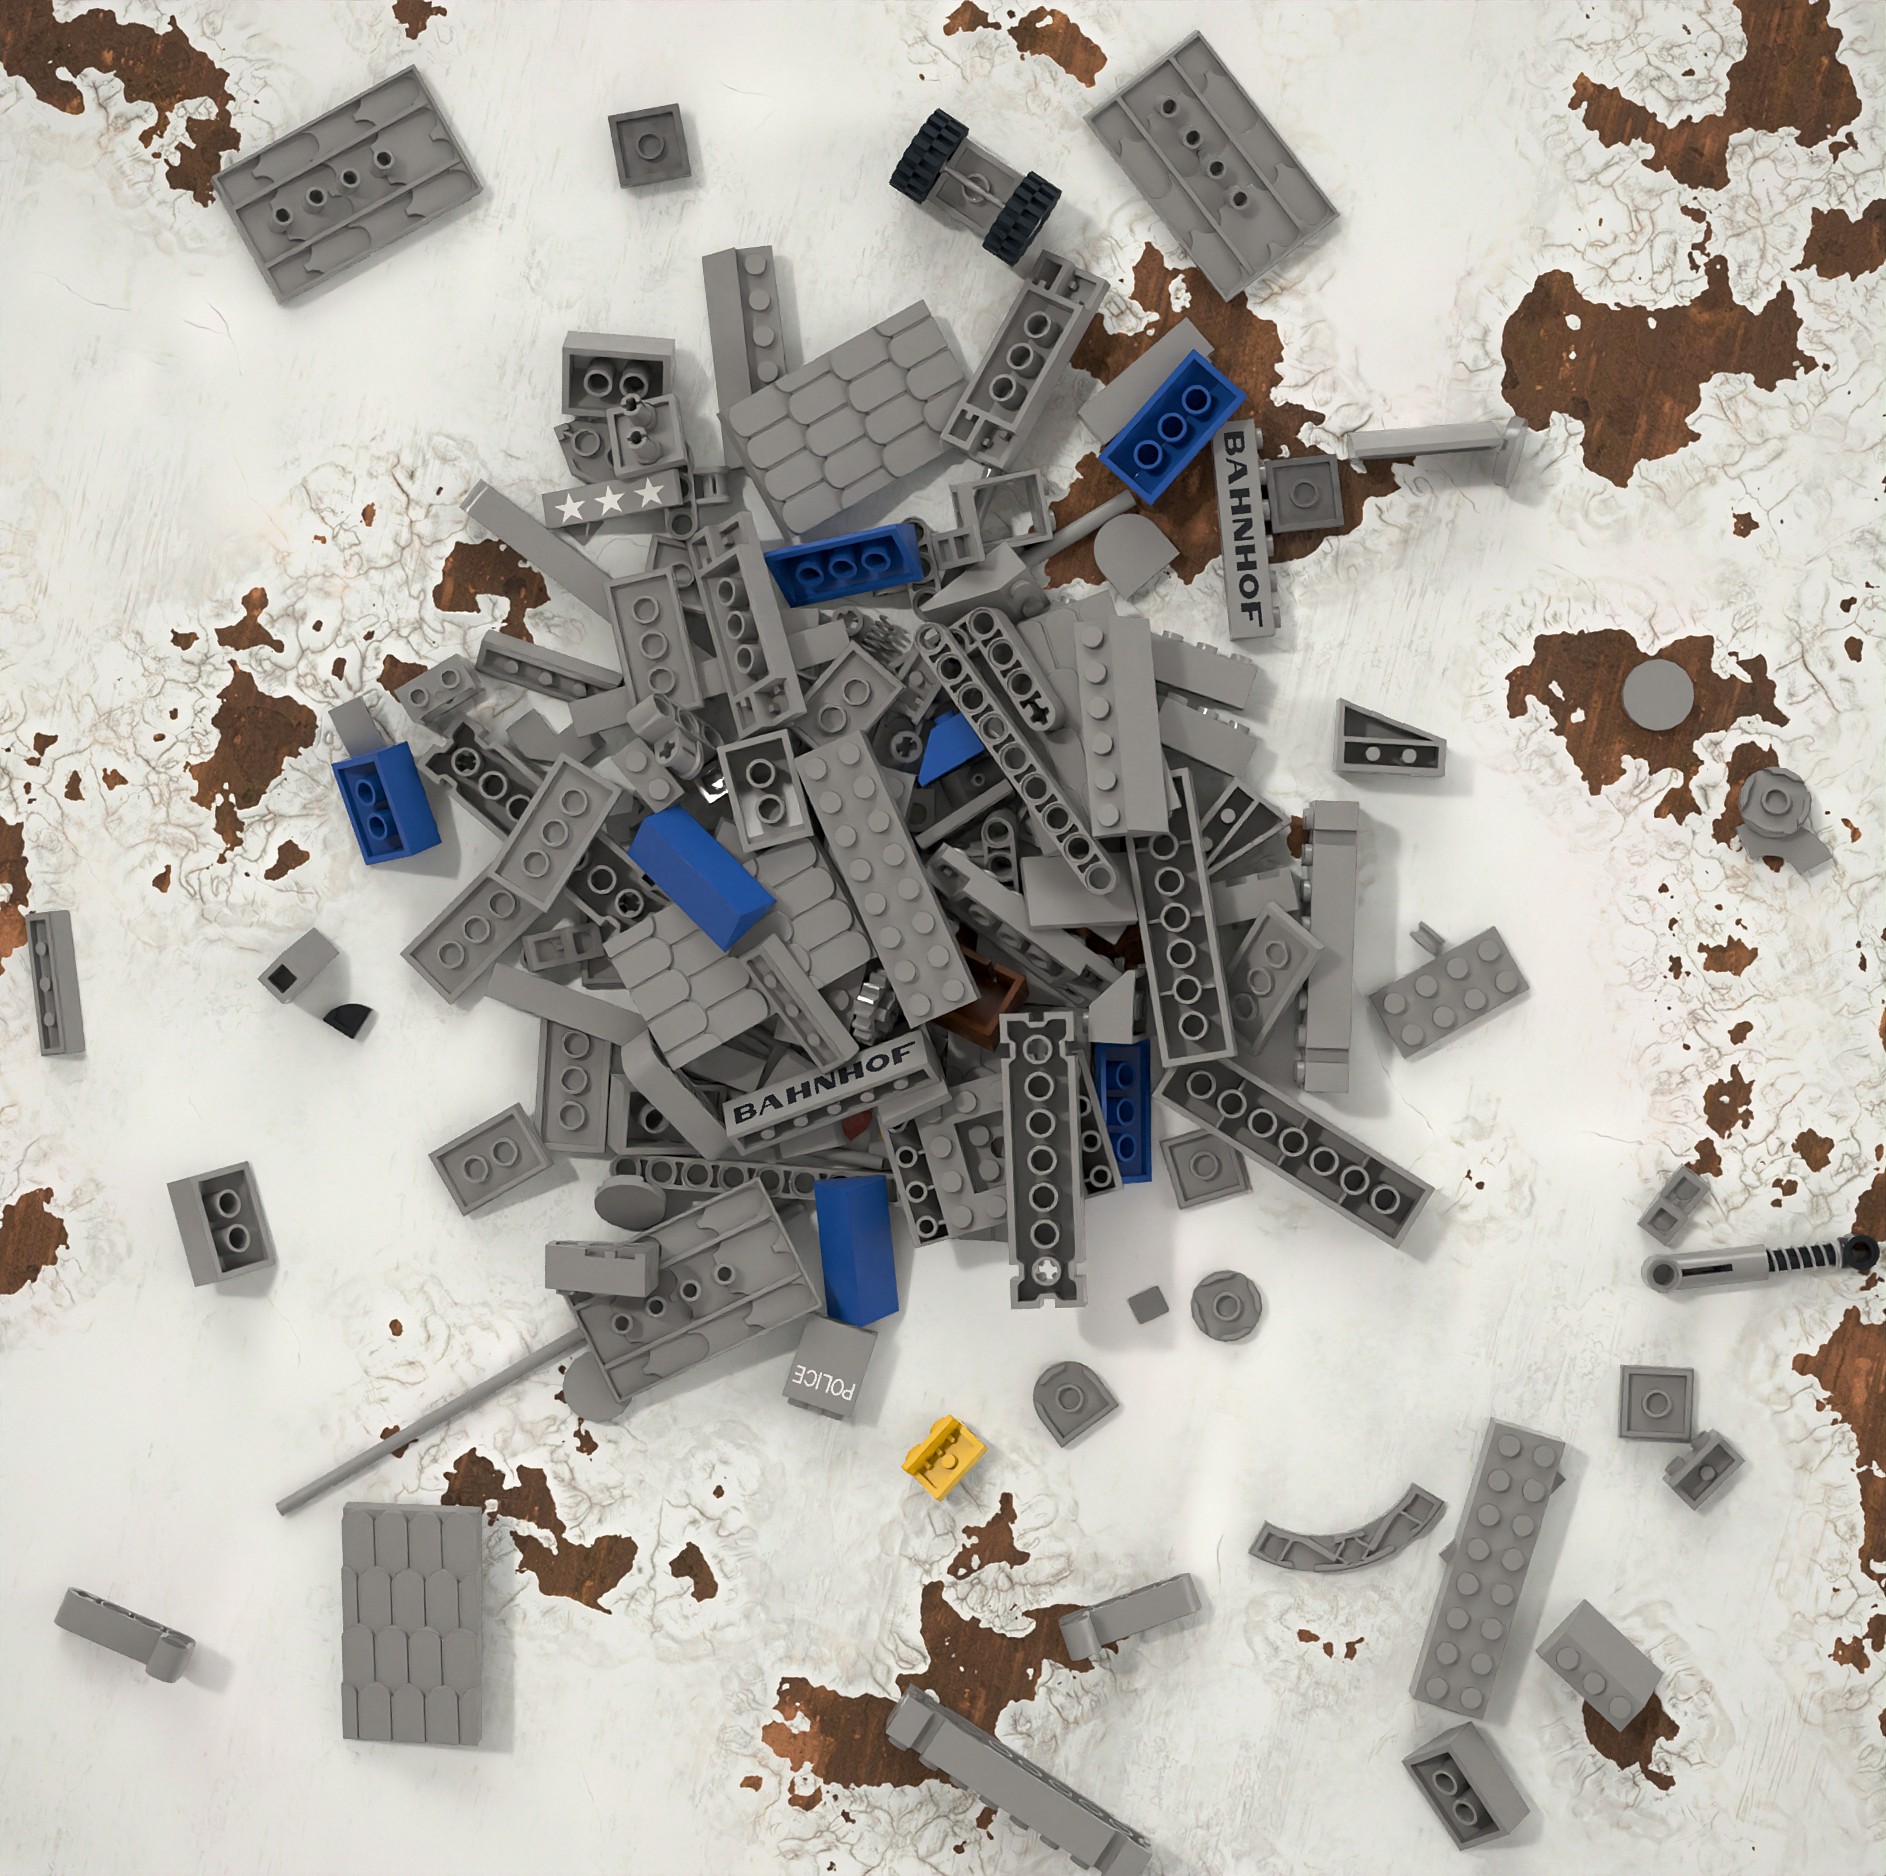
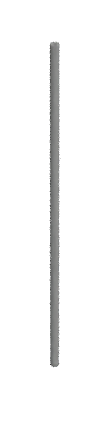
M796 1199L776 1212L783 1224L805 1211L806 1207L801 1199ZM577 1327L279 1501L276 1503L277 1510L284 1516L583 1341L584 1338L579 1328Z

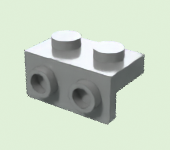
M925 639V644L929 649L937 647ZM914 647L896 675V678L908 689L893 706L911 717V722L918 725L922 717L927 721L930 719L940 703L934 698L941 687H944L916 647ZM949 660L946 664V673L951 679H955L959 673L953 669L958 660Z
M1713 1428L1708 1433L1705 1430L1699 1433L1690 1443L1692 1449L1683 1458L1681 1456L1674 1458L1664 1471L1667 1474L1662 1478L1694 1511L1745 1462Z

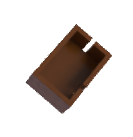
M959 944L982 997L930 1021L994 1053L1000 1044L999 1014L1018 1013L1030 994L1026 977L998 963L993 969L990 959Z

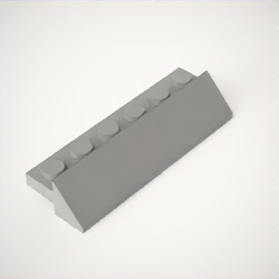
M772 245L735 249L733 247L702 257L719 412L787 375ZM721 424L725 466H729L730 471L746 469Z
M1043 249L939 438L980 464L984 465L985 463L1007 474L1111 286L1109 282L1076 267L1072 261Z
M739 511L719 526L707 525L685 541L740 740H745L795 727L794 720L807 713L752 513L751 511Z
M1107 614L1105 619L1074 622L1092 836L1094 839L1127 835H1132L1133 838L1169 834L1150 620L1148 618Z
M944 842L924 865L942 908L1078 1008L1088 1007L1099 997L1101 992L1107 990L1121 977L1122 973L1114 968V963L1103 955L1095 954L1085 947V942L1079 936L1067 933L1062 929L1028 930L1024 896L1016 891L1008 890L999 883V878L988 870L980 869L970 862V857L964 851L952 848Z

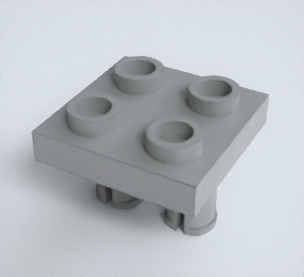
M675 393L641 400L637 394H628L622 398L621 406L606 410L615 476L620 481L688 464L679 399Z

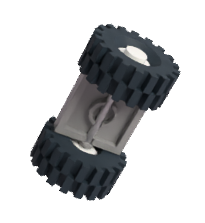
M938 108L928 117L926 123L921 126L918 134L914 136L910 146L903 153L902 159L898 162L891 176L889 185L917 204L921 205L926 199L984 237L985 241L982 247L1009 266L1014 267L1051 215L1050 213L1061 197L1062 190L1033 171L1029 172L1027 176L1023 175L968 138L969 128Z

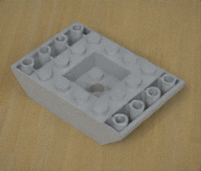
M1082 1048L1069 1052V1055H1078L1084 1200L1124 1189V1185L1084 1049ZM1002 1072L949 1087L953 1100L888 1130L882 1123L878 1108L874 1109L915 1249L1007 1222L1005 1157H998L992 1150L993 1141L997 1137H1004Z

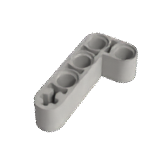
M979 607L948 627L955 638L958 635L964 638L965 647L963 650L969 659H973L980 653L984 655L1024 721L1031 729L1035 731H1056L1064 725L1066 710L1008 616L1002 610ZM990 614L993 618L994 626L989 633H986L982 627V622ZM941 636L939 637L938 645L940 644ZM1006 645H1009L1012 648L1013 657L1006 664L1001 657V652ZM1025 675H1028L1032 681V688L1028 694H1024L1020 687V682ZM1036 701L1037 704H1030V702ZM1043 709H1049L1050 711L1046 715L1048 721L1041 720V717L1045 714Z
M646 1028L621 1047L622 1067L630 1082L707 1161L713 1162L734 1146L727 1137L724 1114L680 1069L672 1071L649 1028Z
M1183 1573L1074 1611L1059 1618L1058 1622L1069 1656L1072 1661H1076L1100 1652L1102 1645L1192 1614L1200 1610L1202 1605L1191 1574Z
M74 1587L67 1589L54 1619L56 1625L67 1631L147 1665L145 1672L148 1675L167 1683H175L183 1675L196 1644L193 1638Z

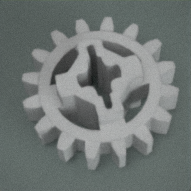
M878 967L876 973L872 972L870 974V981L863 983L862 991L858 998L854 1000L852 1012L856 1014V1019L852 1023V1027L856 1028L853 1037L857 1038L856 1041L869 1046L879 1045L880 1040L885 1041L886 1032L890 1033L893 1030L894 1023L898 1016L902 1014L901 1005L884 967Z

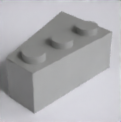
M1339 698L1336 700L1333 772L1423 777L1445 776L1446 739L1406 723H1401L1373 710L1358 706L1345 699Z
M1237 776L1200 821L1209 878L1293 823L1289 817Z
M1290 867L1210 883L1217 928L1218 926L1232 923L1233 930L1252 926L1254 924L1253 919L1258 917L1264 905L1272 901L1286 913L1299 909Z
M552 1240L545 1245V1288L556 1289V1294L574 1295L578 1291L589 1292L594 1296L622 1295L645 1298L659 1286V1243Z

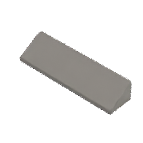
M490 629L481 641L474 669L475 671L567 702H574L619 688L623 678L621 673Z
M68 910L26 914L25 921L41 1056L85 1051V1040L70 913Z
M776 934L769 935L738 958L824 1075L848 1062L859 1051L857 1043Z

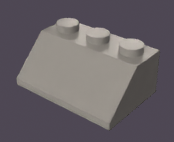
M568 331L562 347V414L607 418L606 410L621 406L622 398L628 394L634 393L641 400H646L672 393L675 373V339Z
M1146 967L1127 970L1089 1005V1012L1084 1011L1082 1030L1083 1033H1088V1042L1133 1044L1147 1039L1149 981Z
M248 1161L166 1183L195 1287L223 1281L276 1264Z
M1585 1599L1535 1650L1541 1659L1619 1732L1645 1707L1664 1674Z
M1472 1721L1446 1730L1401 1761L1460 1851L1509 1835L1530 1812V1809Z

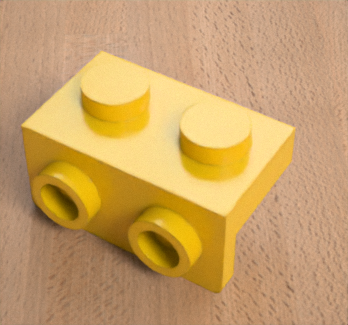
M949 1414L945 1418L936 1421L930 1429V1435L923 1443L914 1446L908 1452L906 1461L901 1468L906 1473L912 1475L936 1500L941 1502L989 1448L959 1419Z

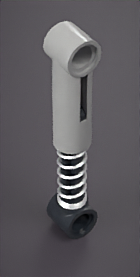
M1851 1232L1843 1237H1838L1835 1241L1829 1240L1827 1244L1822 1245L1820 1242H1816L1814 1246H1809L1804 1243L1802 1247H1796L1792 1244L1788 1249H1784L1782 1246H1779L1777 1250H1771L1768 1247L1765 1249L1763 1244L1672 1255L1656 1254L1644 1261L1641 1267V1277L1643 1282L1651 1289L1659 1293H1669L1674 1290L1768 1280L1769 1272H1775L1778 1275L1779 1271L1788 1270L1791 1273L1794 1269H1800L1803 1272L1804 1268L1811 1267L1814 1270L1820 1266H1825L1828 1269L1829 1265H1832V1267H1840L1841 1269L1853 1268L1865 1271L1876 1265L1880 1257V1249L1873 1238L1862 1233ZM1863 1242L1866 1253L1862 1259L1854 1261L1850 1254L1851 1248L1855 1243ZM1662 1264L1667 1265L1670 1271L1668 1279L1665 1282L1656 1283L1653 1278L1655 1268ZM1714 1266V1270L1682 1273L1681 1271L1683 1269Z

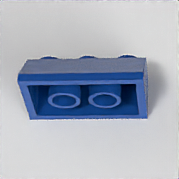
M952 709L934 720L936 727L930 731L918 778L923 789L985 754V748L962 712L956 715Z
M407 741L377 748L331 764L366 865L413 856L442 843Z

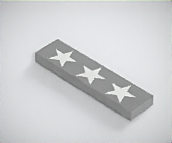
M675 468L621 481L616 479L542 494L547 530H556L683 505L679 472Z

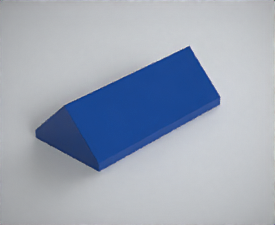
M1193 349L1098 456V459L1152 506L1248 396Z
M896 523L763 553L765 563L790 608L923 580L924 576L915 525Z
M679 803L644 818L627 853L724 953L777 902Z
M1150 1039L1133 1044L1094 1042L1095 1090L1123 1184L1152 1182Z
M886 1175L814 1180L827 1315L858 1327H864L898 1312L899 1303Z

